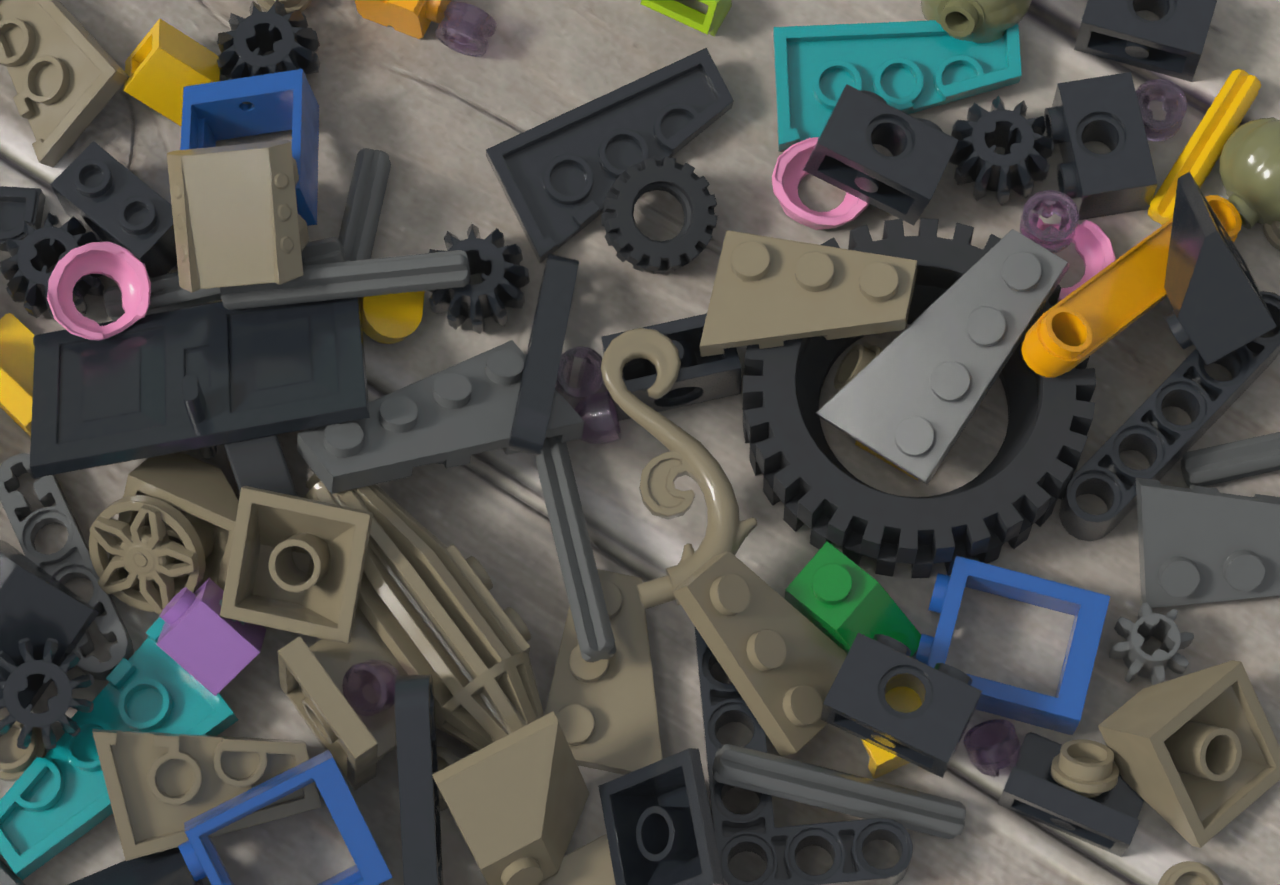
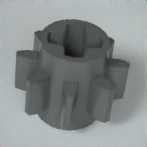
M1146 602L1142 603L1138 611V620L1135 624L1128 618L1120 617L1114 630L1118 635L1125 638L1126 641L1113 645L1109 652V658L1116 660L1123 658L1128 668L1125 677L1126 682H1131L1138 675L1150 678L1152 685L1162 683L1165 680V670L1167 667L1174 673H1184L1189 662L1177 651L1190 646L1194 639V634L1190 632L1180 633L1178 626L1174 622L1178 613L1176 609L1169 611L1166 616L1152 613L1151 607ZM1151 636L1161 642L1159 649L1154 651L1152 656L1146 654L1141 649L1143 643L1148 641Z

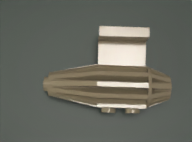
M313 474L306 483L309 491L304 498L373 512L351 642L345 644L321 639L308 647L301 636L297 637L278 650L280 688L323 748L331 752L339 770L354 791L376 776L377 761L397 748L395 723L396 676L431 674L434 686L436 728L444 731L474 751H478L543 717L544 713L529 658L530 646L527 641L531 639V634L522 618L513 608L508 607L502 610L489 592L493 588V584L480 562L473 556L464 559L454 544L446 547L376 484L331 494L317 475Z

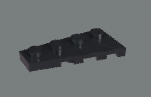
M704 48L486 149V157L539 263H541L548 257V254L554 253L603 213V202L614 181L633 164L636 165L644 159L655 157V160H662L664 157L671 158L729 111L733 106L734 100L707 48Z

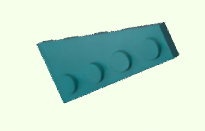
M935 20L774 27L773 45L778 152L786 150L791 145L805 139L819 137L846 84L860 91L873 92L881 96L888 105L906 114H912L1019 83L1022 76L1019 24L1006 29L1005 34L1000 39L989 43H975L955 39L949 36V33Z
M159 617L147 630L148 638L129 660L123 658L107 676L106 679L109 683L92 701L94 704L92 712L83 713L77 711L71 719L78 724L81 729L76 736H71L62 728L65 733L56 742V747L50 749L43 758L37 757L0 799V853L15 875L20 879L24 880L113 814L92 729L218 736L239 720L219 693L214 696L156 645L165 622L162 618Z

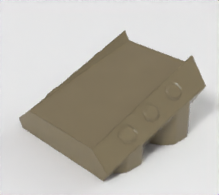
M280 140L186 149L167 153L179 286L193 293L200 289L265 283H277L280 285L304 275L302 253L309 242V234L306 221L297 211L295 187L299 181L296 160L292 157L291 141Z

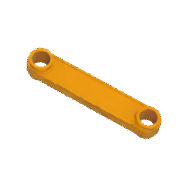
M1205 196L1234 242L1242 226L1240 213L1231 202L1221 196ZM1173 218L1041 315L1027 331L1022 342L1021 351L1023 359L1029 368L1035 373L1049 378H1055L1071 371L1168 297L1164 285Z

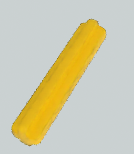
M1236 69L1231 72L1152 199L1148 209V216L1153 221L1164 225L1173 218L1179 177L1190 172L1199 188H1201L1220 157L1224 144L1238 128L1258 95L1261 82L1256 76L1250 75L1242 69Z

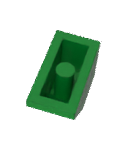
M828 541L785 589L784 599L847 654L858 632L871 639L874 638L875 634H883L894 638L911 650L909 656L911 658L917 653L921 639L920 632L877 580Z

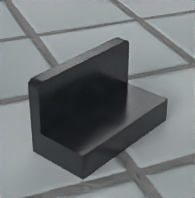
M1033 732L1027 733L997 804L1122 857L1131 844L1140 821L1137 818L1145 800L1122 779L1120 772L1117 785L1097 797L1086 798L1063 788L1051 776L1052 760L1060 754L1062 744Z

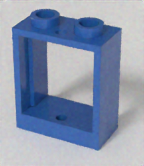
M303 69L185 86L183 88L180 150L216 147V141L292 130V157L296 160L299 181L295 187L297 211L306 221L307 226L317 225L319 104Z
M956 556L951 576L941 573L937 574L928 611L940 613L935 637L926 634L921 635L915 659L933 668L936 663L945 664L965 587L1073 615L1075 617L1055 697L967 674L973 680L971 686L982 691L976 710L1073 736L1081 720L1110 596Z
M329 750L184 822L185 833L189 840L178 845L183 859L196 882L208 877L211 885H234L209 835L315 781L356 864L317 885H379L393 877Z

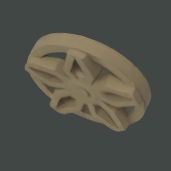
M127 496L109 505L91 525L89 530L90 558L100 578L97 583L106 594L112 593L122 602L136 609L161 614L166 605L176 595L173 577L189 573L185 587L192 593L199 588L205 573L204 548L193 525L172 505L150 496ZM125 511H139L131 526L112 517ZM149 515L150 526H144ZM164 522L178 534L184 546L170 540L166 535ZM111 534L118 536L122 542H118ZM107 553L114 554L117 556L113 557L110 561ZM175 558L184 561V563L175 564ZM124 567L129 572V575L122 579L116 570ZM154 580L160 588V594L153 585ZM138 581L140 585V591L132 588L138 583Z

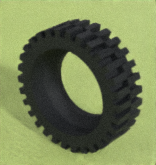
M902 218L885 220L883 237L877 241H872L867 225L851 229L848 250L917 260V276L907 324H912L993 248L1001 238L991 234L984 249H980L971 245L974 227L956 223L953 240L937 237L939 219L928 218L920 219L918 236H904ZM834 237L821 244L823 246L840 248ZM1059 284L1033 324L1043 313L1057 304L1061 292ZM865 335L827 340L824 336L785 340L784 346L760 349L759 344L747 346L743 375V431L745 443H750L749 460L755 476L762 473L764 475V494L772 506L779 501L784 503L783 520L795 532L804 524L811 528V545L820 550L827 541L830 544L834 542L843 547L842 553L858 566L862 555L878 559L875 574L893 577L895 564L907 563L911 564V578H929L932 565L943 562L945 563L947 575H951L956 556L969 559V557L977 555L980 562L988 564L999 558L1004 543L1008 542L1013 550L1028 539L1032 525L1036 523L1041 527L1052 515L1057 499L1062 500L1077 468L1088 438V431L1093 421L1095 402L1090 401L1096 387L1095 368H1086L1090 356L1069 372L1055 378L1044 377L1029 368L1023 359L1021 348L1022 342L1025 339L1024 336L999 375L1007 399L1008 426L1003 444L992 462L973 480L950 492L928 497L898 496L875 489L851 474L830 449L821 427L820 417L816 414L819 411L821 389L831 366L850 345Z

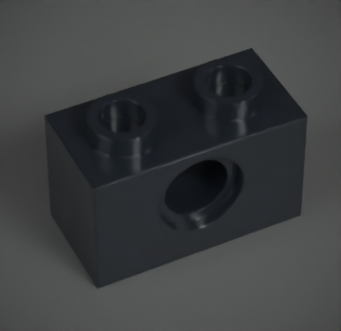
M1088 0L1074 50L1192 82L1202 55L1217 0ZM1150 11L1160 19L1155 21L1145 20L1138 16L1136 12Z
M1131 72L1058 83L1052 107L1045 108L1044 111L1045 129L1047 137L1052 138L1054 144H1059L1063 163L1057 165L1059 192L1063 201L1072 200L1076 221L1149 209L1158 183ZM1098 141L1107 145L1111 152L1096 154L1088 150L1084 143Z
M846 84L803 171L899 219L903 218V221L914 226L930 202L957 145L958 139L944 133L938 125L929 120L914 118L888 105L881 96L873 92L860 91ZM873 144L887 148L892 156H885L879 153Z
M93 141L50 184L70 218L74 216L76 219L81 220L86 231L97 233L102 242H112L128 249L145 264L149 278L167 274L177 264L172 205L96 142Z
M707 313L643 327L657 330L670 338L678 349L681 362L675 384L660 399L648 396L647 390L655 383L657 377L656 368L649 360L643 358L633 359L624 365L622 373L627 389L655 411L661 412L741 394V364L736 347L725 348L724 354L701 357L699 346ZM624 332L601 337L603 355L611 341ZM613 400L618 421L630 419L631 417Z
M858 632L825 698L821 720L943 778L976 710L982 691L971 686L973 682L971 677L953 666L936 663L934 668L909 657L911 650L894 638L883 634H875L874 638L871 639ZM895 687H908L919 695L922 705L913 712H898L890 707L885 695Z

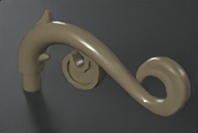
M637 328L627 330L611 341L604 352L600 369L603 382L618 406L670 450L652 458L642 470L639 490L643 504L652 515L667 520L683 516L691 508L695 493L693 490L681 491L676 489L674 482L677 477L687 475L699 485L707 507V528L705 537L698 549L694 551L692 544L687 543L684 545L682 557L678 565L666 568L667 575L636 585L644 610L673 600L676 601L678 606L681 605L672 591L712 557L727 551L736 555L745 538L756 527L757 520L752 517L739 521V506L732 484L719 462L704 445L672 421L643 403L627 389L623 380L622 370L624 365L633 359H647L655 366L657 371L656 381L647 390L648 396L654 399L662 398L672 389L678 378L681 366L678 349L670 338L657 330Z

